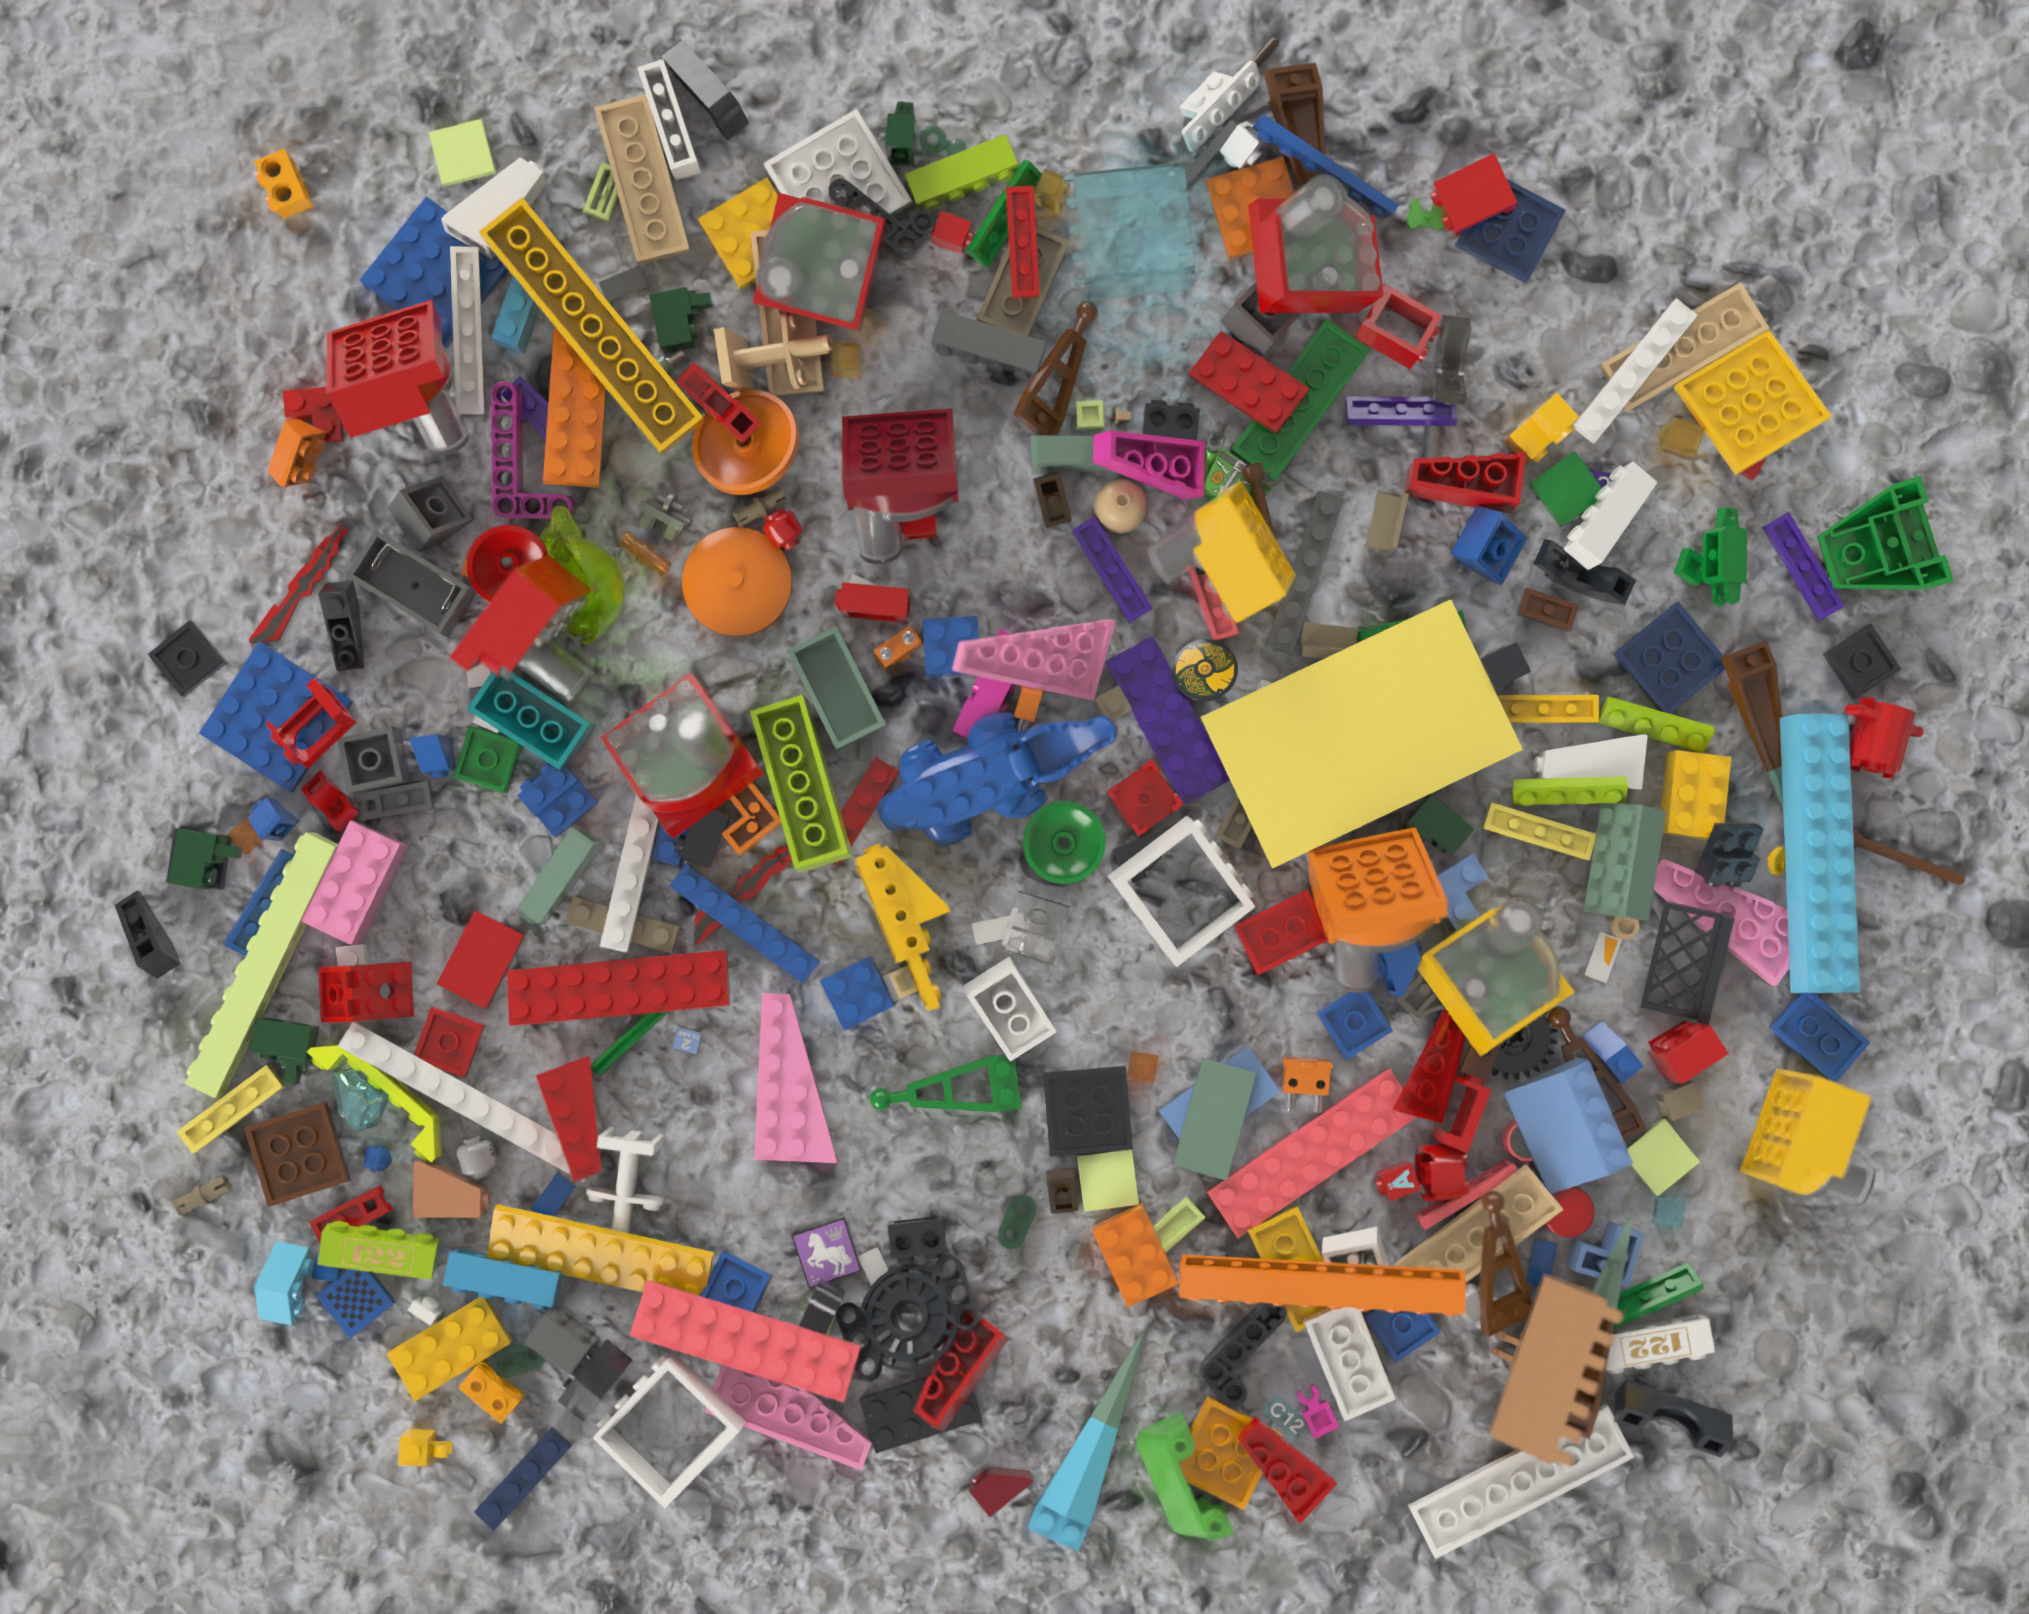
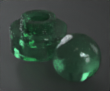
M927 125L921 130L919 135L922 149L929 154H938L945 150L949 157L967 149V145L962 139L954 138L948 140L944 130L938 125ZM936 134L938 138L936 142L930 143L928 136Z

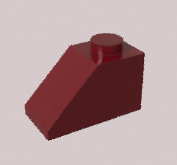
M989 1467L986 1471L980 1469L970 1478L971 1483L969 1484L968 1492L988 1517L991 1518L1033 1483V1474L1029 1470Z

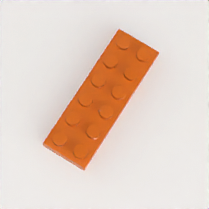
M555 326L543 483L600 488L606 388Z

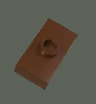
M1470 1043L1460 1072L1488 1081L1502 1043L1481 1057Z

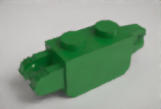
M1729 507L1717 509L1715 528L1706 530L1702 535V579L1705 584L1711 585L1712 602L1717 607L1726 605V602L1730 605L1738 603L1741 597V584L1747 583V529L1739 527L1738 509Z

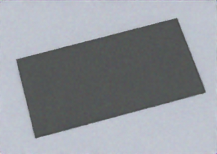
M639 266L599 282L608 302L647 287Z

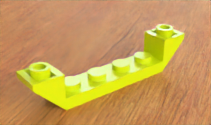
M338 1045L317 1046L307 1051L313 1057L311 1059L313 1064L322 1070L336 1069L347 1057L349 1066L356 1071H363L368 1076L367 1081L373 1087L379 1090L382 1088L389 1094L388 1099L392 1104L407 1110L410 1113L408 1115L415 1124L425 1126L411 1143L415 1148V1154L422 1160H429L430 1162L436 1161L442 1156L440 1115L399 1079L342 1049Z

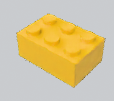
M1678 750L1666 753L1660 810L1666 811L1662 835L1708 840L1714 824L1725 823L1731 757Z

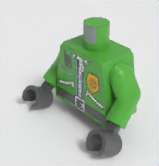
M1212 431L1207 440L1208 446L1205 447L1204 496L1209 498L1205 505L1215 500L1223 490L1241 480L1255 503L1251 484H1248L1247 480L1243 479L1241 467L1247 464L1221 448L1225 442V435L1221 442H1214L1212 436L1215 431ZM1274 468L1265 473L1263 476L1264 481L1261 480L1265 497L1271 491V487H1275L1283 479L1282 476L1277 481L1270 479V473L1274 471Z

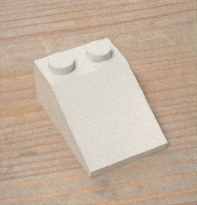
M1010 956L963 985L966 996L1010 1062L1057 1032Z

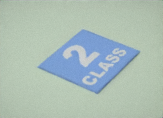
M678 1027L672 1048L697 1054L702 1033Z

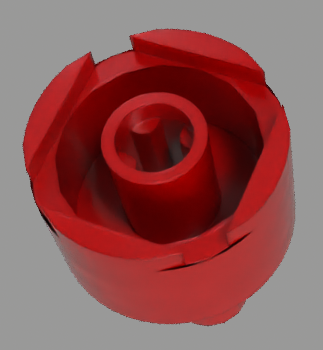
M1446 1144L1418 1146L1417 1149L1421 1151V1154H1415L1414 1168L1419 1184L1424 1189V1193H1420L1425 1202L1460 1199L1463 1195L1469 1194V1183L1465 1178L1464 1167H1467L1468 1164L1466 1152Z

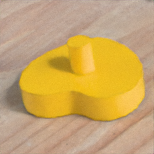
M1776 847L1767 857L1768 868L1773 875L1780 876L1785 870V847Z

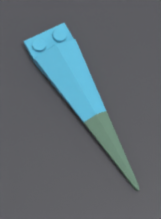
M1145 1332L1140 1333L1094 1412L1041 1494L1027 1524V1529L1077 1552L1092 1521L1144 1342Z

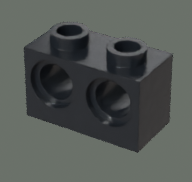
M1152 400L1151 403H1145L1142 434L1197 440L1200 408H1194V404L1178 403V406L1167 405V402L1162 400ZM1154 415L1161 416L1164 424L1162 426H1154L1151 424L1150 418ZM1186 418L1191 422V427L1182 429L1178 426L1177 420Z
M944 1215L888 1222L891 1259L898 1258V1262H909L914 1260V1256L925 1255V1259H936L942 1253H947ZM929 1231H933L939 1235L940 1240L938 1243L930 1245L924 1240V1235ZM899 1235H908L912 1240V1244L907 1248L900 1247L896 1241Z

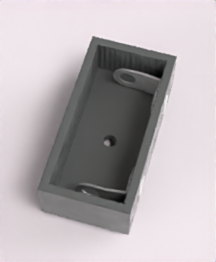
M377 530L374 531L346 576L448 638L477 593L456 577L444 572ZM414 583H419L417 590L413 589Z

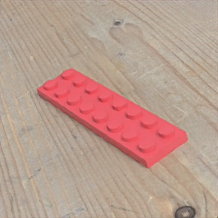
M1390 1068L1385 1069L1228 1175L1227 1181L1221 1180L1206 1190L1237 1238H1240L1248 1232L1247 1230L1259 1225L1417 1118L1416 1116L1393 1110L1403 1087Z
M651 1280L646 1281L630 1336L841 1402L846 1400L862 1346Z

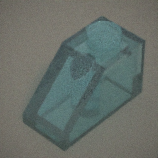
M353 1068L334 1071L332 1080L339 1115L356 1132L377 1127L389 1099L373 1087L360 1071H356Z

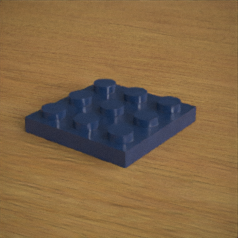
M1507 179L1517 200L1516 208L1506 214L1503 211L1463 230L1454 246L1526 284L1566 210Z
M1679 601L1671 605L1612 653L1659 711L1669 714L1725 670L1721 657H1723L1722 653Z

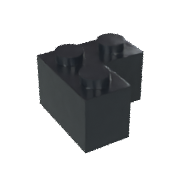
M606 1339L601 1347L597 1344L594 1345L585 1357L589 1360L584 1367L579 1364L560 1388L564 1393L558 1399V1402L582 1422L585 1421L633 1361L632 1358L608 1339Z

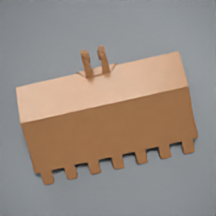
M1543 1273L1520 1337L1518 1338L1503 1331L1498 1332L1496 1335L1500 1340L1516 1345L1514 1354L1499 1347H1492L1491 1354L1511 1363L1489 1427L1490 1436L1535 1456L1546 1464L1552 1465L1554 1460L1570 1467L1574 1457L1558 1449L1561 1436L1578 1443L1582 1433L1566 1425L1569 1413L1586 1419L1590 1412L1589 1407L1574 1401L1578 1389L1592 1395L1596 1394L1598 1384L1582 1377L1586 1365L1600 1371L1605 1369L1606 1360L1590 1352L1594 1341L1611 1347L1615 1340L1613 1335L1599 1330L1602 1317L1620 1323L1623 1313L1606 1306L1607 1299L1584 1285Z

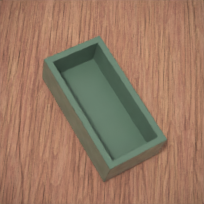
M837 626L787 650L838 752L888 728Z
M1601 803L1584 912L1609 917L1649 921L1666 811L1644 805Z

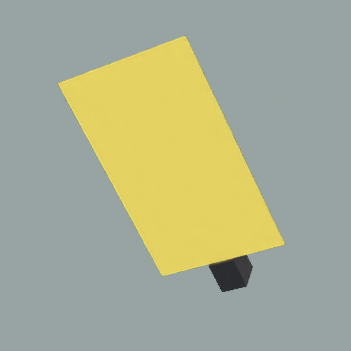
M1450 599L1202 716L1201 719L1271 867L1274 868L1523 750L1494 689L1530 673L1531 670L1517 642L1479 659Z

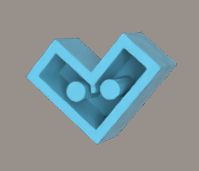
M280 1241L275 1242L254 1285L259 1319L292 1325L296 1316L301 1315L305 1305V1299L302 1298L301 1294L302 1282L305 1276L311 1274L313 1268L309 1247Z

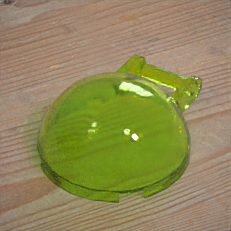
M556 506L551 512L552 520L548 527L542 530L540 539L546 546L550 557L591 589V592L564 626L573 637L579 635L584 637L586 640L582 641L583 644H591L607 634L616 625L621 616L626 598L625 580L615 558L598 543L583 538L568 509L563 506Z

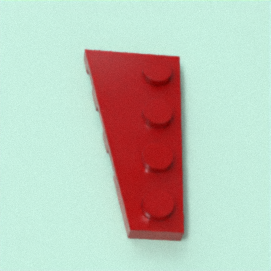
M1443 1009L1393 1108L1397 1112L1442 1124L1466 1036L1446 1009Z
M1256 1416L1237 1436L1241 1445L1263 1472L1266 1479L1279 1494L1299 1524L1306 1519L1337 1485V1482L1330 1474Z

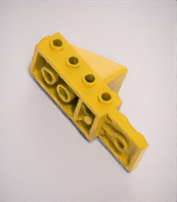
M880 843L864 849V855L856 858L855 865L895 964L906 960L926 1011H931L940 1007L938 1001L942 1000V996L937 984L931 985L928 975L932 971L927 959H921L919 955L930 950L928 944L932 943L926 927L921 929L919 924L950 912L949 906L905 865L888 846L881 848ZM874 863H878L879 869L875 867ZM896 915H899L901 921L896 919Z

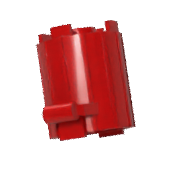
M1861 697L1859 704H1848L1845 707L1847 715L1856 717L1849 743L1850 770L1858 773L1860 769L1872 773H1883L1882 778L1894 779L1895 773L1901 771L1909 737H1921L1923 735V728L1913 724L1915 712L1894 704L1877 702L1874 697Z

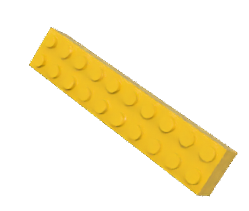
M523 197L479 231L484 242L661 456L704 423V419Z

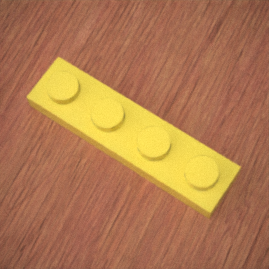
M1492 802L1488 805L1482 825L1483 830L1585 861H1590L1596 838L1595 833Z
M270 1064L265 1065L179 1129L177 1133L192 1154L197 1153L286 1087V1085Z

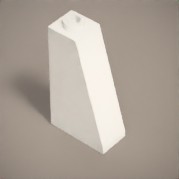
M522 158L517 159L443 216L441 220L445 232L470 247H479V252L492 260L495 254L484 242L479 231L521 197L531 206L546 185L542 168L533 161L528 163Z
M1642 734L1540 752L1539 757H1535L1533 771L1537 773L1536 779L1627 776V791L1642 790L1648 735Z

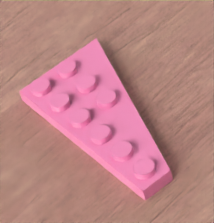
M1108 619L959 642L952 670L1094 701L1116 621Z
M1665 859L1658 860L1654 890L1669 902L1717 912L1726 911L1733 913L1735 920L1727 950L1771 986H1777L1790 968L1787 909L1737 887H1730L1721 883L1720 887L1710 886L1704 882V878L1693 870ZM1688 913V915L1690 916V918L1696 915V914ZM1702 916L1694 921V923L1706 932L1712 928L1714 918Z

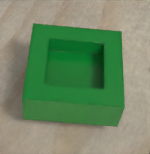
M1690 547L1682 549L1674 574L1692 586L1700 585L1702 581V556Z

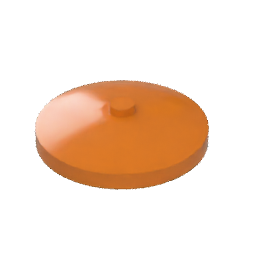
M743 390L729 395L742 403L762 422L742 443L705 412L702 416L704 423L695 429L692 442L694 462L702 476L716 489L735 495H746L762 491L781 479L794 462L800 441L797 421L791 410L781 399L761 390Z
M732 527L713 532L693 548L684 566L682 588L690 611L705 627L725 636L746 637L766 630L783 614L791 597L792 573L788 560L782 550L774 548L766 535L749 528Z

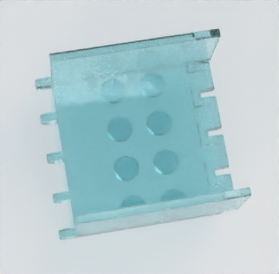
M1174 163L1071 173L1063 176L1064 183H1073V198L1066 200V207H1077L1079 225L1070 226L1069 234H1080L1082 252L1074 253L1071 256L1074 262L1083 261L1085 277L1075 278L1074 284L1075 286H1084V301L1189 291L1192 289L1196 275L1194 269V248H1183V245L1193 243L1191 221L1180 220V218L1190 216L1188 193H1177V191L1187 189L1184 166L1174 167Z

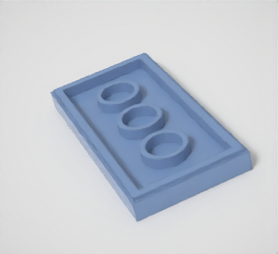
M1246 1046L1224 1062L1228 1065L1256 1072L1245 1117L1281 1092L1249 1046ZM1194 1085L1159 1109V1112L1179 1139Z

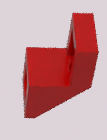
M321 770L301 788L308 802L322 811L332 827L339 832L360 813L353 801Z

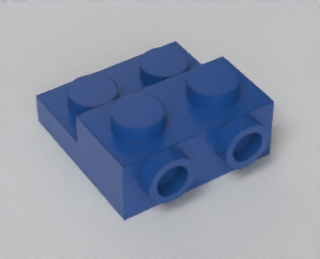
M546 763L541 768L543 774L536 780L533 777L526 780L519 787L522 791L517 796L532 814L539 818L554 838H558L599 802L567 764L559 770L550 763Z

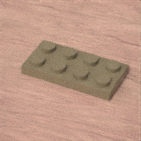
M1036 227L1040 297L1028 299H1012L1008 245L977 316V321L1030 336L1069 246V240Z

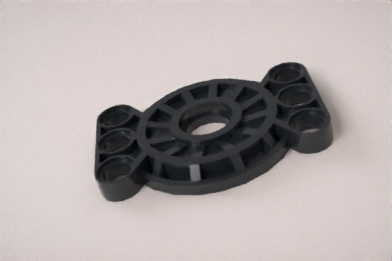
M952 1254L941 1255L936 1260L934 1269L923 1265L911 1264L889 1270L871 1285L863 1299L861 1308L852 1302H846L839 1306L836 1313V1319L844 1340L853 1342V1339L858 1334H864L866 1341L860 1349L854 1371L857 1376L866 1381L876 1380L882 1373L883 1365L899 1372H917L929 1368L940 1361L951 1349L958 1336L959 1329L965 1332H974L982 1324V1314L963 1265ZM949 1260L954 1261L955 1270L953 1273L944 1275L942 1272L944 1263ZM909 1270H921L923 1272L921 1274L909 1273ZM959 1285L965 1288V1295L960 1300H954L952 1298L953 1289ZM908 1305H917L922 1311V1320L913 1331H904L898 1324L900 1311ZM848 1309H855L857 1314L855 1320L852 1323H846L844 1321L845 1312ZM967 1311H973L975 1314L974 1322L969 1326H964L961 1320L963 1314ZM951 1323L954 1324L952 1331L950 1330ZM949 1336L946 1345L938 1352L939 1347L944 1343L946 1337ZM930 1355L934 1356L927 1362L918 1365L919 1360L925 1359ZM869 1359L873 1360L875 1363L873 1372L864 1375L862 1365ZM896 1361L909 1362L910 1366L900 1367L896 1366L895 1363Z

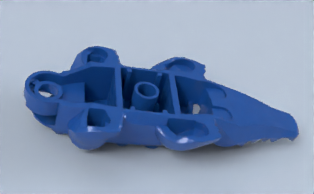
M1001 712L982 716L970 728L967 735V746L942 755L939 747L933 740L921 741L909 747L900 759L899 770L903 783L895 790L888 792L880 800L877 807L879 818L885 827L892 831L924 830L927 838L938 846L953 845L968 838L972 834L969 818L995 809L1000 815L1009 819L1025 818L1035 813L1048 800V796L1040 788L1039 783L1052 782L1065 777L1094 752L1113 743L1117 738L1115 725L1109 717L1103 715L1083 722L1046 723L1030 727L1024 731H1017L1013 713ZM1018 744L1020 749L1014 751L1013 746Z

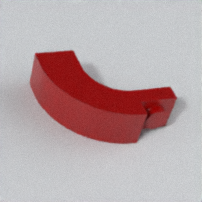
M695 362L675 381L699 406L742 443L762 423L742 403L735 400Z

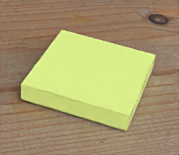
M482 119L429 132L441 183L444 187L496 174Z
M1661 1118L1626 1146L1634 1163L1630 1166L1657 1197L1700 1163L1665 1118Z
M1132 1150L1077 1155L1084 1212L1139 1205Z

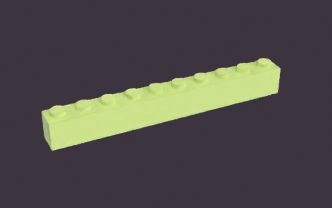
M305 833L297 840L295 844L296 853L283 869L284 878L281 884L272 892V903L269 909L260 917V928L257 934L248 942V953L245 960L238 964L235 970L236 978L234 983L226 989L223 995V1006L221 1010L214 1014L211 1020L212 1029L199 1045L200 1054L187 1070L189 1077L185 1083L186 1085L213 1098L226 1095L253 1039L256 1019L263 1018L307 926L301 919L331 861L338 843L317 833Z

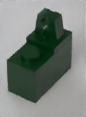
M897 101L895 113H888L885 139L887 160L890 165L915 167L918 125L914 115L913 102Z
M687 287L649 294L659 347L663 354L676 352L678 349L696 348L694 339L698 338V332L695 322L691 321H696L695 317L700 315V310L713 308L711 294L709 292L696 294L695 290H688Z
M1432 793L1423 798L1405 820L1406 824L1402 828L1404 830L1416 827L1422 843L1425 840L1428 842L1433 838L1434 840L1431 844L1443 854L1449 851L1452 855L1475 830Z
M178 829L168 884L211 890V886L217 878L216 863H224L225 856L241 859L243 848L228 845L229 838H226L227 836Z
M267 1017L257 1018L250 1052L260 1053L259 1058L277 1059V1062H281V1068H285L283 1083L298 1085L300 1084L302 1071L306 1072L308 1066L313 1064L311 1061L313 1057L307 1051L312 1047H316L320 1026Z

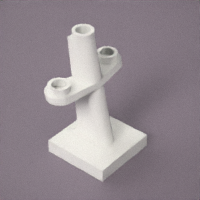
M609 1127L598 1136L597 1148L620 1151L616 1191L601 1187H587L586 1194L589 1195L588 1200L593 1202H605V1199L614 1200L612 1230L628 1233L630 1231L633 1203L643 1204L644 1209L653 1211L660 1210V1206L663 1205L664 1198L634 1193L640 1154L653 1156L663 1146L664 1135L658 1134L652 1141L641 1140V1131L631 1130L624 1137L614 1136L615 1128Z

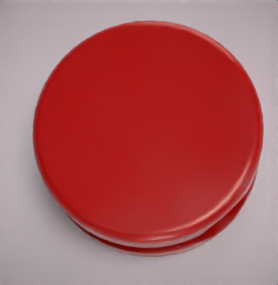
M1576 1186L1552 1193V1196L1561 1205L1563 1210L1544 1224L1546 1228L1559 1236L1568 1238L1577 1237L1586 1232L1591 1226L1595 1214L1594 1205L1589 1195Z

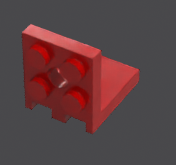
M411 962L318 967L321 1022H357L414 1017ZM384 983L390 989L389 996L386 999L380 994V988Z

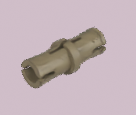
M778 487L761 498H753L752 503L735 512L733 511L732 514L738 526L742 528L759 517L765 518L768 516V512L788 503V500L782 489Z
M221 1175L208 1184H199L193 1188L192 1192L172 1201L173 1208L185 1204L175 1212L182 1216L200 1205L206 1206L210 1204L212 1199L231 1191V1182L219 1187V1185L228 1181L229 1178L226 1175Z

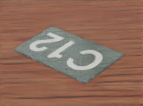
M1277 1394L1262 1411L1265 1416L1295 1440L1300 1437L1308 1426L1303 1415Z

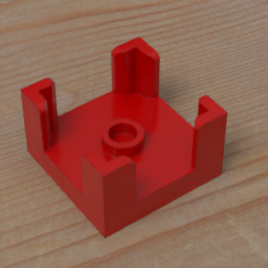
M1153 759L1106 791L1110 800L1137 837L1184 805L1177 793L1174 794L1159 773L1160 769Z

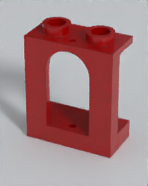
M315 678L306 685L313 696L284 724L277 727L269 721L265 723L272 732L270 735L271 739L280 747H284V756L291 763L297 764L299 762L307 768L316 762L357 723L331 689ZM325 709L337 723L313 746L305 750H299L296 745L298 734Z

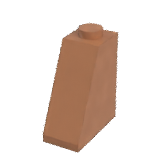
M422 1159L414 1161L413 1218H480L487 1214V1210L491 1206V1195L487 1193L486 1185L434 1161L430 1162L429 1160L424 1161Z

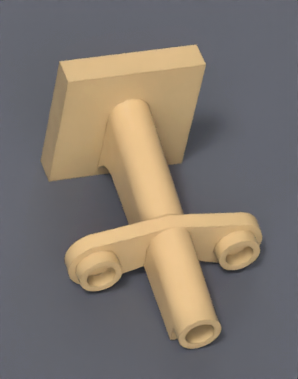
M790 313L781 314L783 342L748 348L747 339L725 327L714 329L722 384L737 391L754 390L751 370L786 362L793 388H802L803 385L807 384V375L805 370L800 368L798 359L829 353L834 347L830 334L795 340V331L799 330V321L795 314L791 315Z

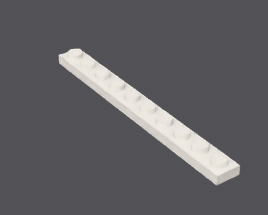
M352 1022L339 1043V1047L570 1174L555 1133L359 1024Z

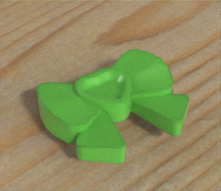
M1419 198L1409 203L1408 208L1410 210L1406 217L1408 230L1413 231L1419 227H1432L1436 231H1442L1444 226L1441 218L1444 217V214L1440 207L1435 208L1432 203L1430 212L1428 210L1422 212Z

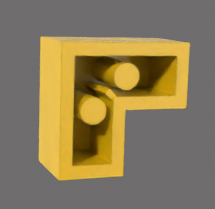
M1556 393L1508 436L1504 442L1515 454L1517 452H1527L1525 465L1532 459L1537 463L1549 452L1545 447L1552 441L1557 445L1576 428L1572 423L1579 416Z

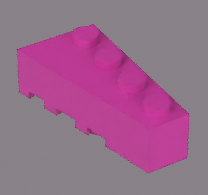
M1107 431L1094 435L1093 463L1184 500L1204 496L1205 441L1120 431Z
M1000 629L997 636L1009 635L1011 633ZM978 676L972 688L971 697L967 698L952 730L953 734L967 740L970 728L982 716L991 713H1005L1009 705L1005 703V700L1009 693L1014 695L1018 685Z

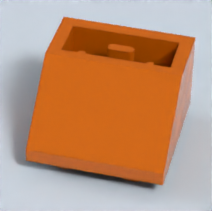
M299 419L284 420L268 468L269 474L280 486H294L308 483L313 479L317 471L315 466L317 458L325 448L324 437L326 432Z

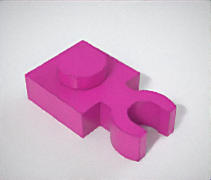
M1312 1383L1310 1384V1388L1313 1391L1311 1397H1303L1300 1390L1297 1391V1397L1302 1404L1308 1407L1302 1410L1301 1413L1314 1439L1340 1426L1327 1400L1318 1402L1319 1391Z

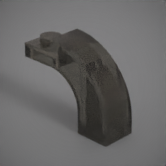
M1442 315L1441 329L1438 333L1434 356L1432 398L1446 405L1465 404L1467 393L1464 382V368L1472 332L1470 318Z

